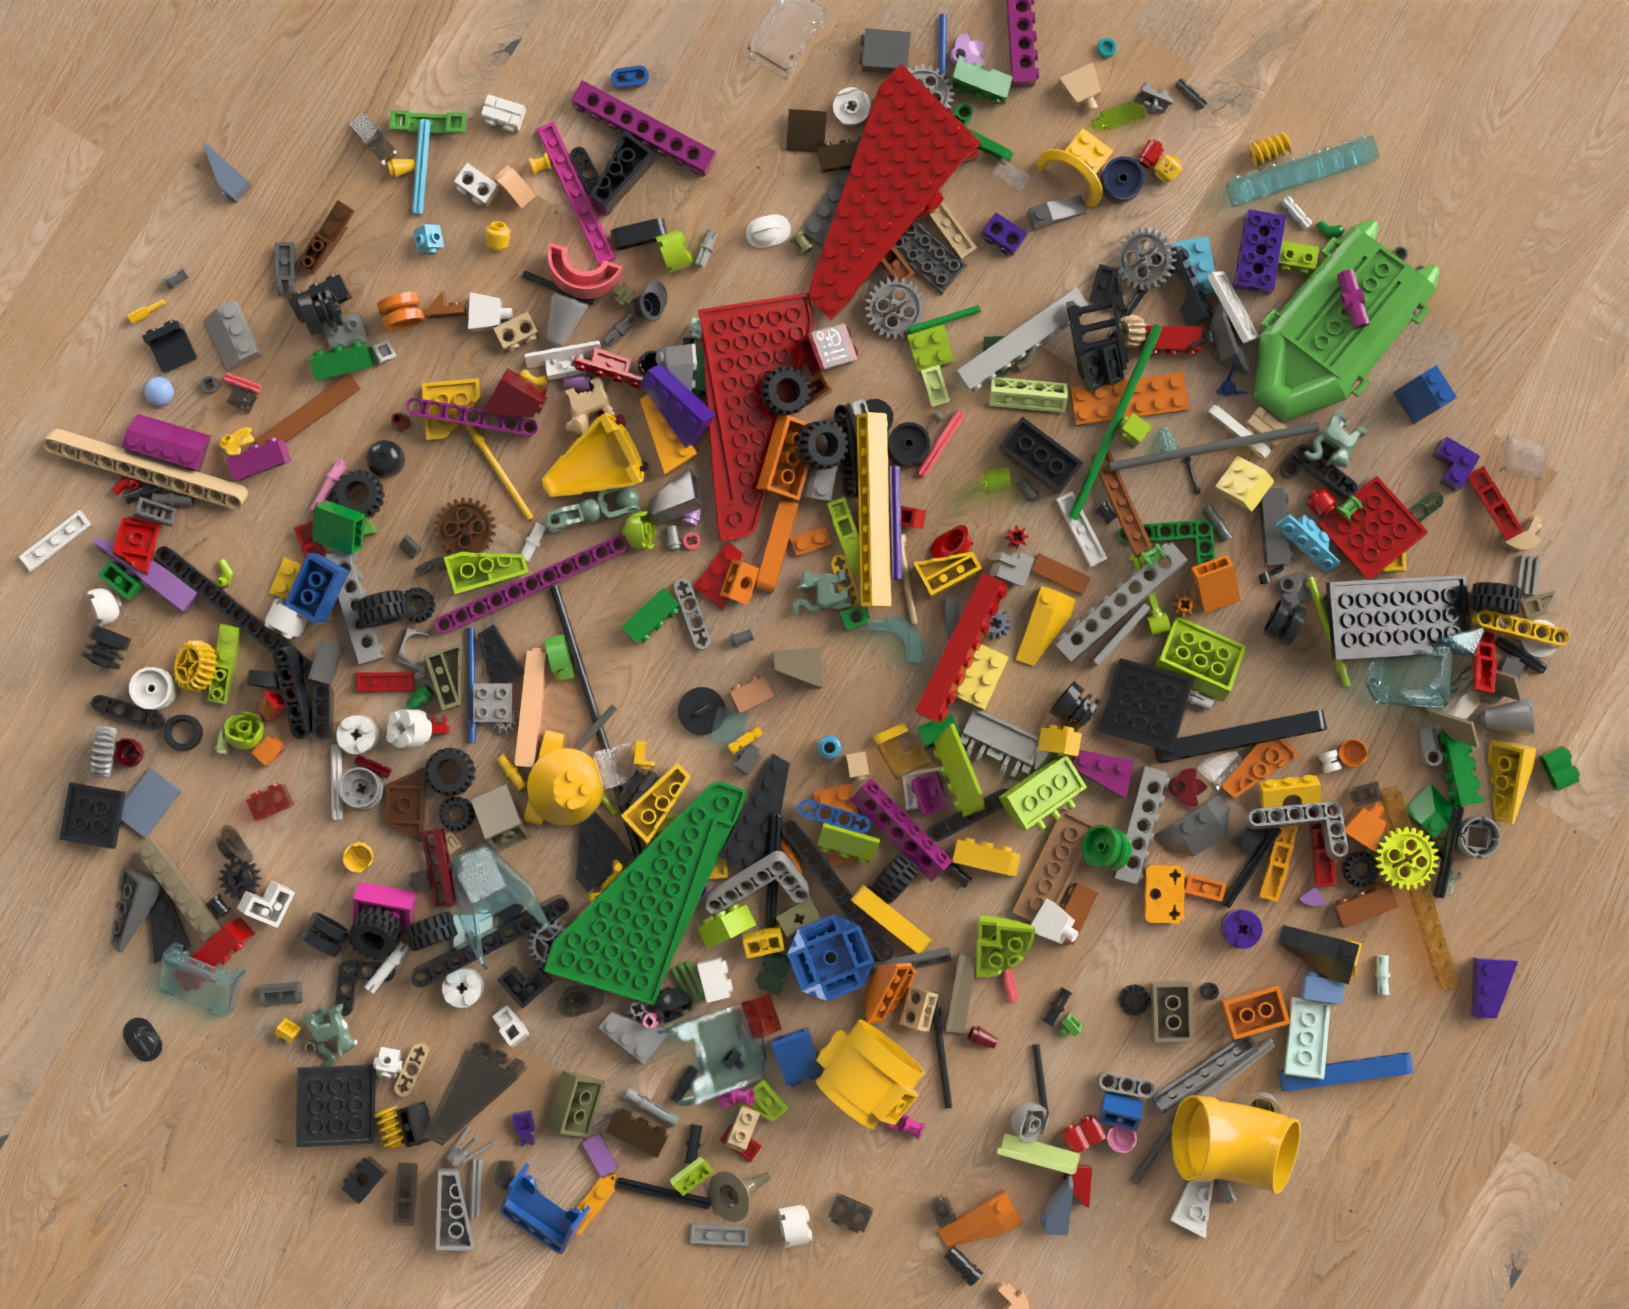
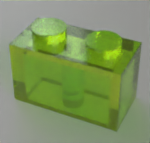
M1008 467L987 470L984 472L982 479H980L981 488L986 491V494L1008 491L1012 486Z

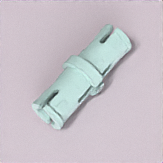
M1376 955L1377 973H1375V977H1377V994L1389 995V977H1391V973H1389V955Z

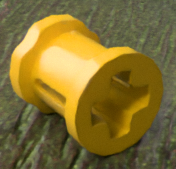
M547 153L535 159L529 158L534 175L538 171L552 169Z

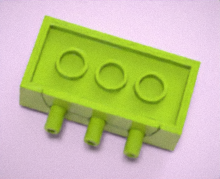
M1059 755L998 798L1018 830H1027L1035 824L1039 831L1046 828L1041 819L1051 814L1054 820L1059 819L1061 816L1057 808L1065 803L1069 810L1073 809L1076 805L1071 798L1087 787L1067 755Z

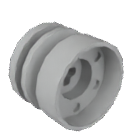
M357 767L350 769L344 773L339 782L338 789L342 800L349 806L359 810L374 808L380 803L384 795L383 781L377 774L367 768ZM362 785L367 787L365 794L359 792Z

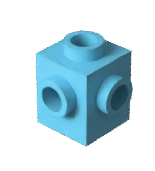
M423 225L413 230L417 252L433 255L437 253V250L444 248L440 225Z

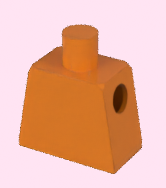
M1374 802L1369 811L1365 808L1358 809L1345 824L1346 836L1368 850L1375 851L1386 826V822L1379 818L1385 808Z

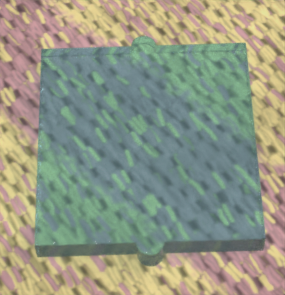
M717 706L710 739L721 741L724 744L736 742V739L744 735L748 713L743 712L737 715L734 708L728 709Z

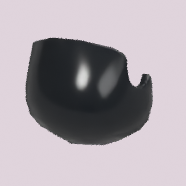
M654 350L644 352L638 360V370L643 377L649 369L658 365L656 362L657 352Z

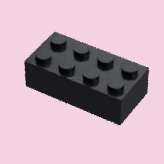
M1021 417L998 448L999 452L1058 496L1084 463L1024 417Z

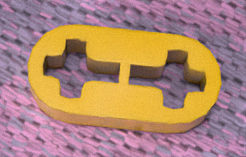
M904 722L873 736L872 739L875 745H879L909 730Z

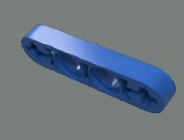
M802 800L798 805L799 813L807 818L858 833H865L871 827L870 820L867 817L811 800ZM807 802L810 803L809 807L814 809L815 805H819L816 813L817 817H813L814 812L811 811L804 814L801 805H805ZM822 808L830 810L831 815L828 819L820 817L819 812ZM842 813L849 816V822L845 825L838 822V817ZM852 816H856L855 821L859 822L865 819V823L868 824L867 828L864 827L863 830H859V826L853 824L854 828L849 827L852 822Z

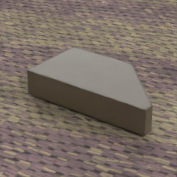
M1555 591L1521 600L1520 607L1524 619L1544 614Z

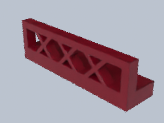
M445 828L421 831L434 907L455 906L458 903ZM428 834H433L435 846L428 843ZM434 851L437 853L438 865L431 861L430 856ZM437 870L440 871L442 884L434 878ZM440 889L444 890L445 901L441 902L438 900Z

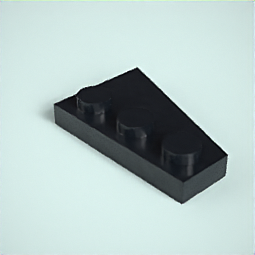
M165 895L156 899V902L150 909L154 963L191 948L171 897Z

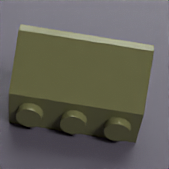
M562 1070L546 1127L560 1134L589 1137L605 1081L580 1073Z

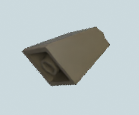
M820 647L773 651L774 655H770L771 668H775V672L817 688H822Z
M507 784L497 786L494 790L479 794L471 800L485 840L496 853L531 838L516 800Z

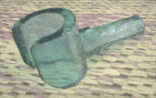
M1451 870L1448 896H1452L1456 881L1461 879L1462 875L1460 872L1457 873V877L1454 879L1452 877L1454 870Z

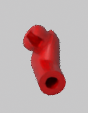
M122 477L111 490L119 495L124 489H137L140 482L130 477Z

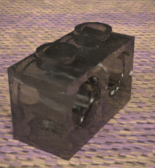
M837 1192L828 1217L831 1218V1222L837 1225L842 1223L848 1225V1229L853 1232H865L873 1213V1207ZM838 1206L846 1208V1212L842 1215L837 1214L835 1210ZM860 1213L864 1216V1220L862 1222H855L853 1219L854 1215Z

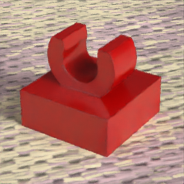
M432 716L431 722L434 726H432L431 734L451 733L450 725H445L447 723L446 716H442L440 724L436 722V716Z

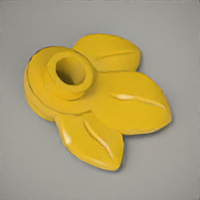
M243 427L231 435H225L219 443L220 447L228 455H239L242 446L254 441L250 434L252 428Z

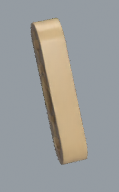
M417 1043L411 1048L396 1081L394 1089L396 1094L401 1097H405L413 1091L429 1055V1047L425 1043ZM420 1047H422V1051L425 1052L424 1055L422 1054L418 1058V1061H421V1064L415 1060H410L411 1057L413 1059L416 1058L417 1052L415 1051V1049H419ZM409 1064H414L417 1067L415 1075L408 1074L407 1066ZM406 1078L413 1079V1082L409 1080L406 1085L409 1090L402 1092L399 1084H404Z

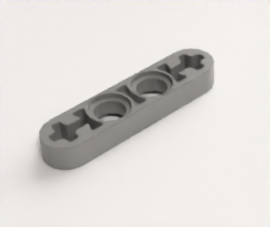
M680 578L675 582L674 589L691 637L698 649H707L711 644V638L692 585L687 579ZM681 582L688 584V587H686L687 594L692 593V596H687L682 600L680 596H684L683 591L677 588L680 587ZM686 600L694 601L695 607L692 610L684 608ZM697 617L701 620L699 628L691 627L690 622L693 618ZM705 629V632H701L702 636L708 639L705 642V646L697 644V641L700 639L698 634L694 636L693 632Z

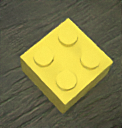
M1237 456L1215 487L1224 498L1252 512L1274 480L1266 470Z

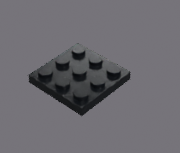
M69 782L59 839L116 849L126 792Z

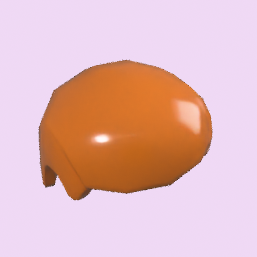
M1348 739L1341 744L1338 756L1342 764L1350 768H1357L1362 766L1367 760L1368 748L1364 742L1358 739Z

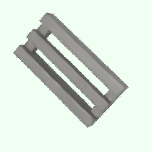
M1520 555L1516 586L1522 588L1525 560H1528L1525 586L1522 594L1536 595L1541 557ZM1534 561L1531 591H1529L1532 562Z

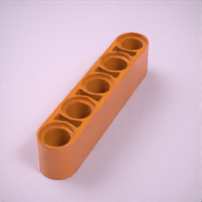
M780 498L755 588L774 593L799 503Z

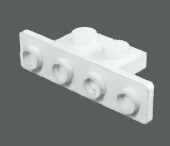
M591 341L578 345L525 354L524 357L527 368L546 365L548 380L586 374V371H578L575 367L570 366L571 361L574 357L582 359L592 357L594 348L602 349L599 341Z

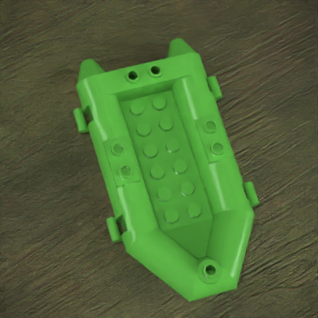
M1372 219L1351 227L1340 241L1332 237L1320 251L1326 258L1280 313L1272 309L1260 323L1266 329L1260 335L1253 399L1282 422L1343 402L1351 393L1359 397L1370 383L1365 376L1410 322L1413 321L1419 325L1430 311V308L1425 304L1436 292L1440 269L1431 264L1416 271L1376 241L1379 225ZM1336 245L1337 249L1333 254L1329 253ZM1348 269L1354 270L1358 287L1363 291L1364 307L1369 319V325L1358 330L1352 329L1347 310L1343 308L1342 292L1337 279L1338 273ZM1417 309H1421L1416 316L1413 315ZM1277 317V321L1273 324V326L1269 325L1273 321V319ZM1360 381L1359 385L1353 389V385Z

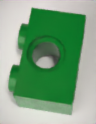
M109 561L98 574L102 580L127 600L134 601L146 587L113 561Z

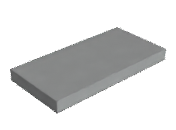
M1145 603L1139 606L1089 663L1093 667L1099 666L1150 610V607Z

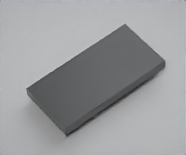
M916 221L911 224L894 245L911 269L941 294L948 289L967 267L966 263Z

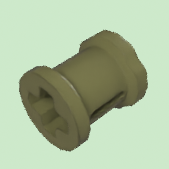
M803 231L798 232L790 239L791 244L793 243L799 250L800 256H804L814 248V245L810 244L805 238Z

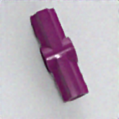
M1344 270L1337 274L1339 287L1342 292V305L1344 310H1347L1352 329H1362L1369 325V319L1364 307V294L1362 289L1358 287L1354 270Z

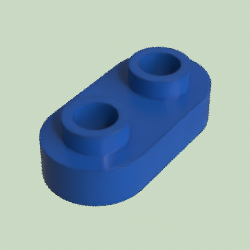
M643 66L618 68L611 74L612 84L618 89L643 86L649 80L648 71ZM639 74L643 76V78L640 80L636 78V76ZM619 77L624 78L623 82H618L617 80Z

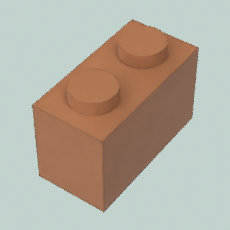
M757 675L749 679L748 684L742 686L740 683L731 688L732 691L728 696L737 715L774 697L765 676L759 678Z

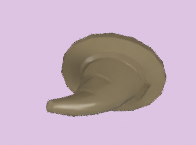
M727 1170L718 1172L711 1178L709 1184L711 1204L717 1214L723 1219L730 1222L741 1221L750 1211L751 1195L768 1182L771 1177L766 1172L752 1178L742 1179L734 1172Z

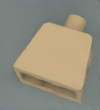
M1093 62L1060 77L1058 84L1074 107L1084 104L1088 113L1098 108L1095 99L1100 96L1101 89Z

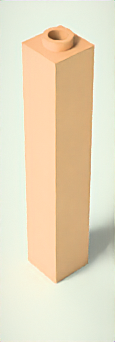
M532 648V651H527L514 766L533 767L537 761L548 659L547 653L543 652L544 649Z

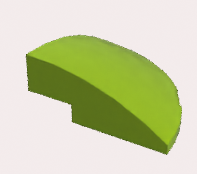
M981 915L978 921L976 977H993L1000 975L1002 971L1016 967L1023 960L1028 950H1030L1036 928L1015 920Z

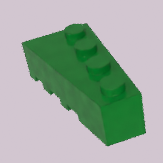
M1440 729L1438 741L1443 749L1442 763L1445 764L1446 768L1444 780L1448 783L1449 791H1447L1448 801L1451 802L1452 806L1484 803L1483 796H1479L1478 789L1481 787L1480 780L1474 776L1476 762L1472 756L1470 757V753L1473 750L1472 746L1451 739L1443 729Z

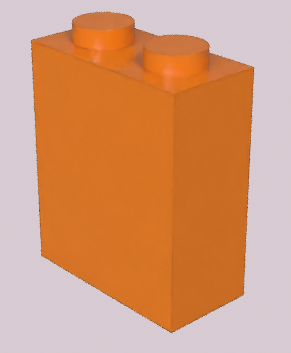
M1228 555L1191 567L1198 603L1204 613L1212 612L1241 601L1235 567Z

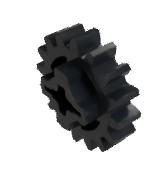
M238 858L237 862L235 859H231V865L228 863L224 864L226 870H220L223 877L218 878V880L223 881L220 888H226L224 894L231 893L230 898L232 899L237 895L238 900H241L245 891L252 894L257 893L254 888L261 887L257 881L261 880L262 877L257 875L261 870H255L256 863L250 865V859H246L243 862V858ZM241 866L238 871H231L234 867ZM242 875L241 878L244 879V881L239 882L237 876ZM243 886H249L247 890L240 892Z

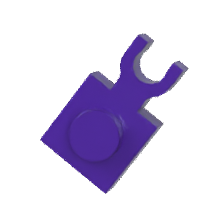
M532 1111L513 1113L512 1119L515 1134L522 1135L520 1140L521 1147L525 1145L524 1139H529L531 1145H534V1137L530 1133L535 1132Z

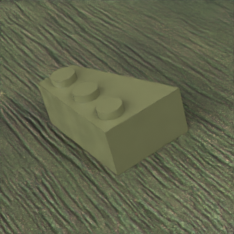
M461 644L424 655L441 711L444 712L461 706Z

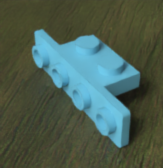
M1288 515L1276 523V528L1325 573L1340 565V560L1328 550L1329 536L1326 532L1321 531L1313 520H1309L1305 515H1302L1297 521L1291 515Z

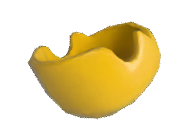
M352 843L344 851L342 858L344 867L350 872L361 873L372 864L374 853L372 848L366 843Z

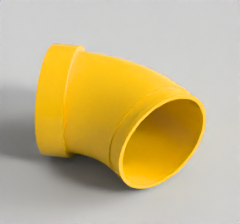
M1189 1095L1180 1103L1172 1126L1171 1144L1176 1169L1180 1176L1187 1181L1211 1182L1214 1179L1250 1185L1278 1194L1285 1187L1294 1167L1300 1142V1122L1296 1118H1289L1286 1115L1261 1108L1222 1102L1211 1096Z

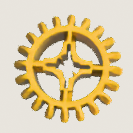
M193 640L184 643L183 648H179V654H175L176 660L173 661L175 666L172 670L175 671L173 677L176 678L175 683L180 688L188 692H201L202 689L207 688V685H211V679H214L213 674L216 671L215 666L218 664L215 662L217 656L214 654L215 650L211 648V645L203 641Z

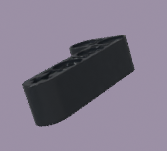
M1304 444L1292 450L1280 467V474L1285 479L1293 478L1303 468L1341 498H1348L1350 495L1356 494L1358 490L1357 483L1332 464L1327 467L1326 463L1328 461L1322 456L1315 460L1320 463V470H1315L1312 466L1313 461L1306 458V456L1304 459L1299 458L1297 455L1298 450L1315 453L1312 448ZM1286 465H1291L1294 468L1293 474H1289L1286 471ZM1329 473H1333L1336 476L1335 482H1331L1328 479ZM1348 485V486H1349V489H1348L1349 492L1346 493V492H1345V489H1346L1345 486Z

